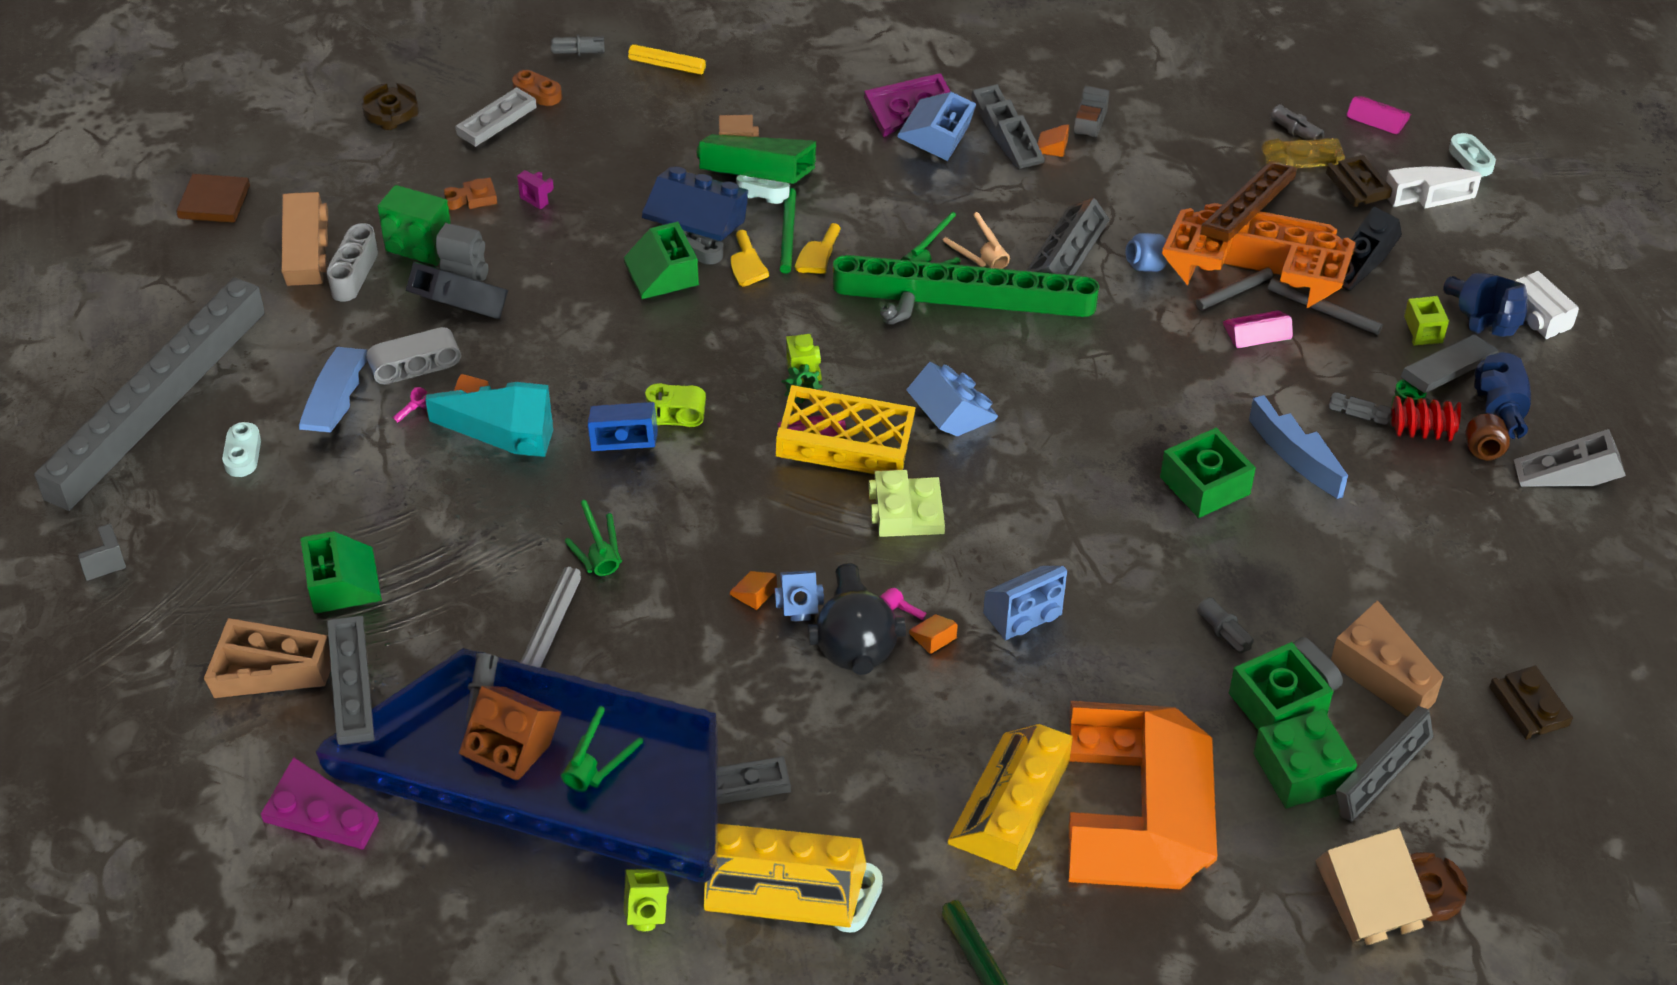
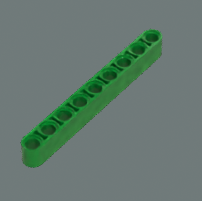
M842 255L833 261V289L842 295L900 300L902 293L910 292L915 296V302L1077 317L1091 316L1097 309L1099 283L1095 279L1085 276Z

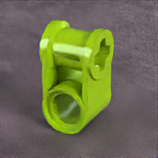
M657 383L650 385L646 389V401L655 403L657 425L696 427L703 422L706 394L702 388L694 385L679 386ZM659 392L662 393V400H659ZM657 409H660L659 417L657 416Z

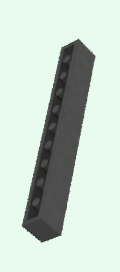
M235 277L229 281L34 473L43 500L70 511L265 314L259 286Z

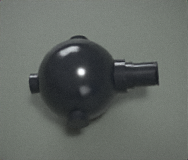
M845 563L838 566L835 571L838 587L834 597L822 608L817 623L808 625L810 645H819L824 656L836 666L853 670L854 673L864 675L870 673L873 667L878 666L890 656L896 645L897 637L906 636L904 616L895 617L893 610L884 599L877 594L867 591V588L861 583L857 565Z

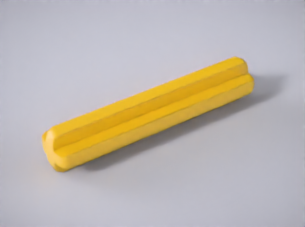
M635 44L631 45L628 51V58L630 60L699 75L703 74L706 68V61L702 58Z

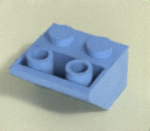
M953 92L920 99L897 137L948 161L969 127L976 103Z
M929 362L906 389L940 430L955 436H960L991 423L998 417L996 412L990 407L993 404L992 401L983 393L975 390L974 386L976 383L965 373L962 372L958 375L945 364L940 367Z
M1040 566L985 591L983 614L1005 641L1016 635H1023L1042 623L1055 620L1058 616L1062 615L1067 569L1064 566Z

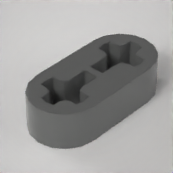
M684 231L699 262L716 264L722 260V241Z
M1305 637L1292 642L1333 691L1342 686L1343 678L1338 667L1314 643Z

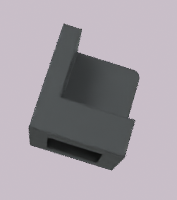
M111 523L98 527L103 542L102 546L78 554L86 581L126 568Z

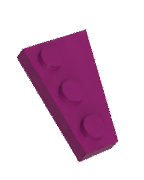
M938 73L865 90L864 100L884 138L903 127L920 99L951 91L942 74Z
M294 757L261 812L262 820L265 823L364 850L379 822L376 811Z

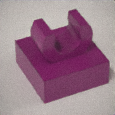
M526 170L517 175L521 199L540 210L548 205L547 193L554 189L552 178L544 181L541 172L532 174Z

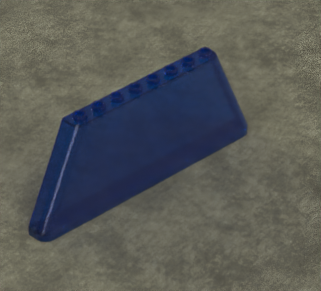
M462 648L372 708L374 741L338 745L335 733L324 740L316 751L324 771L342 781L697 882L709 881L718 866V724L716 713L702 708L678 704L671 700H663L644 695L640 692H632L612 687L609 684H601L581 679L577 676H569L550 671L546 668H538L499 657L493 686L507 687L561 711L551 745L519 780H514L459 754L469 724L466 720L471 692L468 690V684L472 683L476 654L484 653ZM603 706L605 711L586 751L587 754L596 759L598 772L637 738H643V743L606 775L597 788L589 785L585 791H576L563 782L561 774L573 757L581 737L586 734L598 707Z

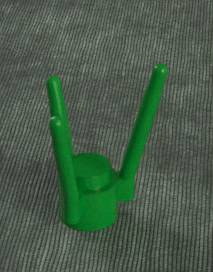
M951 212L918 246L903 256L901 260L931 262V254L925 248L956 216V213ZM956 257L941 263L956 264L959 263L961 259L960 257Z
M584 499L581 501V505L595 543L589 547L588 557L570 538H566L565 543L584 564L588 573L595 572L598 576H607L615 572L622 562L618 552L613 515L611 513L606 515L610 544H607V542L602 540L587 501Z
M603 706L598 707L586 734L581 737L573 757L561 774L563 782L576 791H585L589 785L597 788L606 775L643 743V738H637L598 772L596 759L587 754L586 751L605 711Z

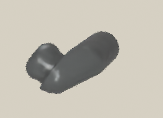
M904 292L901 294L897 307L888 303L887 308L884 304L880 309L882 320L892 325L908 319L913 310L915 296L910 292Z

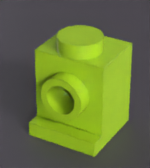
M1438 296L1408 299L1404 318L1412 333L1413 345L1443 343L1449 319Z
M811 334L786 336L787 368L795 367L799 371L801 365L808 364V372L819 371L820 374L817 378L818 381H822L819 364H821L820 349L818 345L813 346Z
M664 869L626 870L623 911L627 925H633L639 931H651L655 928L656 924H665L666 900L669 886Z

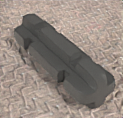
M1338 392L1332 394L1329 402L1330 410L1340 413L1344 410L1347 415L1368 421L1373 418L1375 423L1382 425L1388 424L1392 409L1388 406L1380 404L1379 407H1376L1374 402L1350 396V399H1348L1346 394Z

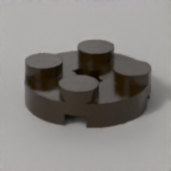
M387 83L370 88L363 95L362 108L364 117L371 123L381 125V128L384 130H393L398 124L416 117L419 110L416 93L411 87L396 83L397 87L388 88Z

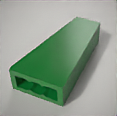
M711 134L701 140L697 147L699 169L794 184L815 169L816 141Z

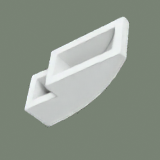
M1410 167L1389 170L1386 182L1392 188L1391 197L1387 199L1393 207L1420 202L1424 208L1476 198L1482 175L1477 171L1449 167Z

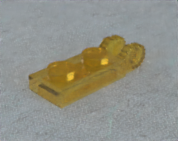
M1327 138L1322 140L1282 142L1280 139L1266 141L1262 146V151L1267 156L1265 157L1267 164L1272 160L1295 168L1327 166L1329 163L1337 165L1339 161L1345 159L1339 139Z

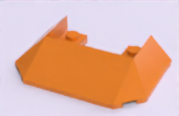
M1212 203L1205 205L1204 210L1194 212L1191 208L1180 210L1162 250L1163 256L1187 286L1196 266L1203 270H1221L1223 264L1258 271L1270 268L1273 274L1281 275L1280 282L1288 283L1296 288H1310L1307 308L1342 288L1355 248V242L1350 238L1341 239L1337 236V229L1330 224L1261 211L1229 242L1221 241L1200 234L1202 224L1223 205Z
M1070 701V735L1073 736L1070 762L1141 766L1142 817L1070 812L1069 882L1182 889L1191 881L1193 875L1204 867L1207 869L1217 860L1212 737L1176 707Z

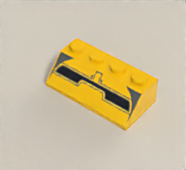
M1041 724L1004 733L948 838L947 844L1016 870L1069 764L1073 736Z
M716 823L707 852L704 909L711 912L851 928L866 869L862 841L860 838Z

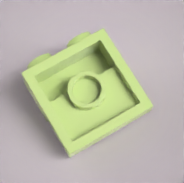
M907 470L875 471V480H869V499L876 500V504H871L872 524H878L879 537L945 534L939 477L908 479Z

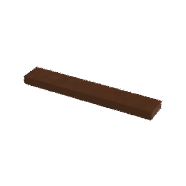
M1271 160L1202 224L1200 234L1229 242L1296 177L1297 168Z

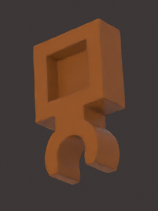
M491 177L462 182L463 188L460 189L457 187L444 189V196L448 201L449 210L458 209L465 204H468L469 209L497 204V197Z

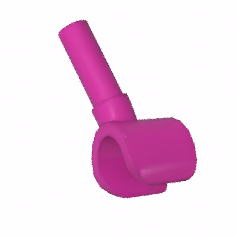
M421 387L414 388L410 395L411 401L392 417L394 421L398 423L418 406L422 409H427L426 396H424L427 394V391Z
M890 588L880 596L889 604L892 610L898 607L900 610L906 611L921 620H924L927 613L904 601L902 593L896 588Z

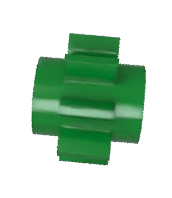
M808 364L801 365L799 371L795 367L789 368L790 376L781 381L783 384H786L787 391L784 394L785 397L789 396L791 385L800 387L802 384V387L816 390L823 388L817 378L820 374L819 371L808 372ZM796 397L795 402L797 404L803 403L805 398Z

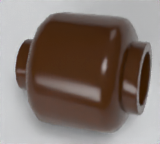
M1486 413L1480 414L1468 422L1465 429V437L1472 455L1487 461L1495 460L1507 452L1510 445V435L1503 419L1497 415Z

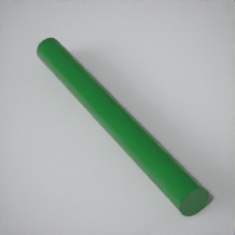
M793 188L789 189V197L784 199L780 271L787 274L791 272L796 204V190Z

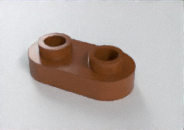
M522 70L513 76V89L517 87L536 98V103L540 105L552 106L559 103L562 99L561 86L556 81L531 70Z

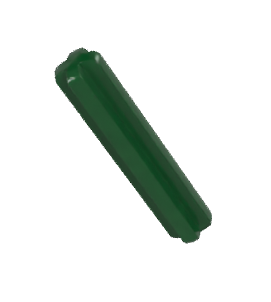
M953 900L945 903L942 906V915L982 985H1009L961 902Z

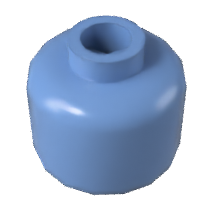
M1136 234L1126 246L1125 254L1127 261L1137 271H1161L1168 262L1162 254L1167 239L1161 234Z

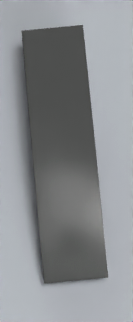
M998 84L973 90L971 98L976 103L979 114L996 142L1018 169L1044 163L1045 158L1024 115L1018 116L1011 99L1005 100Z

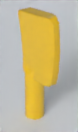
M831 223L822 242H808L797 258L795 270L800 273H826L828 260L833 251V244L841 227L836 223Z
M739 230L736 233V238L742 252L731 256V267L740 286H748L768 278L769 272L758 257L755 248L752 247L747 232Z

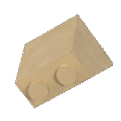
M1400 828L1327 850L1315 860L1353 942L1364 939L1366 946L1388 939L1386 932L1400 928L1402 934L1424 928L1422 921L1432 916Z

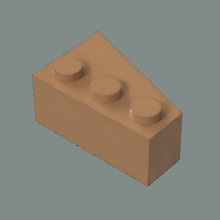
M319 192L283 194L282 274L287 286L323 284L324 272H327L328 268L326 246H328L327 203H322Z
M1378 600L1336 638L1331 661L1338 667L1339 671L1408 717L1418 706L1429 709L1436 702L1443 675Z
M228 618L204 680L214 698L325 686L331 671L328 635Z

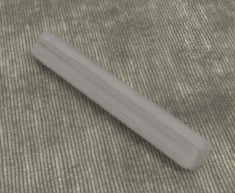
M569 566L563 569L519 663L520 672L523 675L533 677L538 674L581 580L579 569H573Z

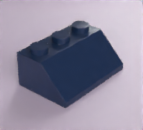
M670 167L657 177L642 212V218L664 225L679 222L684 231L722 241L745 222L749 190L741 188L733 182L713 180L709 175H696L686 172L682 167Z

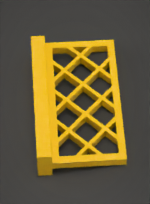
M791 385L781 427H779L776 436V457L875 474V471L903 470L916 407ZM796 397L809 399L813 405L800 410L795 403ZM833 403L841 405L844 410L832 416L825 407ZM867 409L871 410L875 416L863 421L856 412ZM819 410L825 420L813 425L807 416ZM895 414L906 416L907 419L906 422L894 427L888 417ZM850 416L857 425L845 431L838 422ZM800 420L807 428L804 431L788 429V426ZM882 422L888 431L876 437L869 427ZM832 426L838 435L834 437L821 435L819 431ZM863 431L869 438V441L865 443L853 441L850 437ZM894 437L901 446L900 449L886 447L882 442Z

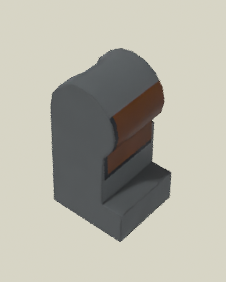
M1085 86L1075 120L1074 134H1085L1095 138L1098 136L1107 114L1110 90Z

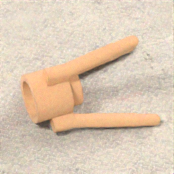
M978 212L974 213V217L989 241L980 250L981 258L946 237L943 238L945 244L975 262L979 267L1004 269L1010 262V255L999 244L994 233L986 225Z

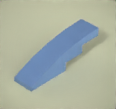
M337 347L318 376L299 423V430L331 433L350 408L349 396L358 386V372L367 362L366 349Z
M1265 395L1253 398L1249 421L1266 443L1286 463L1310 482L1336 499L1343 498L1348 474L1318 432L1305 434L1291 413L1279 416Z

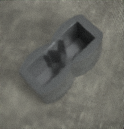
M445 223L436 238L440 269L478 281H484L488 274V264L485 263L483 255L485 252V242L482 241L480 231Z

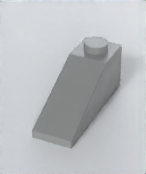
M1609 429L1514 459L1521 487L1595 486L1626 476L1619 451Z

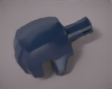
M1488 273L1472 274L1466 281L1455 276L1446 279L1443 291L1447 295L1459 298L1460 311L1470 319V331L1480 333L1486 327H1492L1491 334L1502 337L1513 336L1519 326L1524 324L1528 302L1525 284Z
M1505 352L1489 355L1476 368L1474 387L1477 390L1478 396L1488 395L1485 414L1490 413L1499 416L1504 420L1510 438L1515 439L1514 430L1519 439L1528 432V426L1523 420L1529 412L1531 405L1528 375L1521 358Z

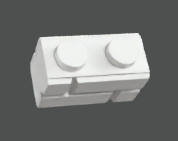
M1537 271L1529 274L1526 278L1522 277L1515 280L1526 286L1528 302L1525 320L1531 329L1537 330L1545 339L1557 335L1558 332H1565L1574 326L1579 310L1578 306L1543 274Z

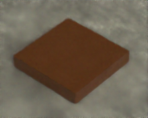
M192 174L176 210L178 219L235 223L250 187L249 178Z

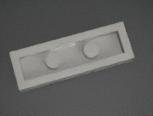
M516 87L456 125V134L476 147L537 108L536 98Z

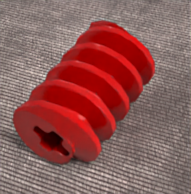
M1399 396L1394 397L1391 425L1395 427L1397 436L1400 437L1404 428H1408L1409 436L1413 438L1417 429H1420L1423 439L1427 438L1431 430L1434 432L1435 440H1439L1442 432H1446L1448 441H1452L1455 433L1458 432L1461 419L1460 402L1453 409L1450 401H1445L1440 408L1439 401L1435 399L1427 406L1424 398H1420L1416 405H1414L1411 397H1407L1403 404Z

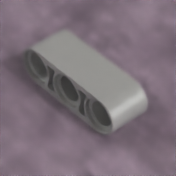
M358 223L348 229L327 268L331 296L336 301L346 302L357 296L378 256L375 232L370 224Z
M441 327L376 344L367 351L366 358L376 382L391 384L455 366L461 359V352L452 331Z

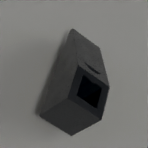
M1376 207L1372 208L1351 238L1355 242V248L1342 285L1344 289L1351 291L1388 256L1402 236L1398 218Z
M413 262L405 290L432 300L498 319L501 318L508 293L507 289L417 262Z

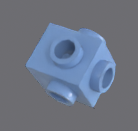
M814 570L780 572L781 587L775 588L776 608H782L784 616H790L791 621L811 620V614L818 613V605H824L823 585H817L816 572ZM802 591L805 593L802 600H794V595L797 592Z

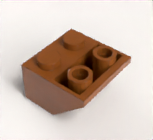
M481 686L459 754L514 780H519L551 745L561 711L507 687Z

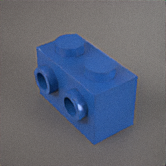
M655 403L591 406L588 418L591 451L655 447L658 433Z

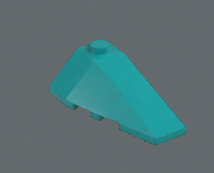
M512 382L507 383L505 388L491 389L490 386L480 387L478 392L471 393L455 390L427 394L425 400L430 422L514 454L546 456L554 430L548 385Z

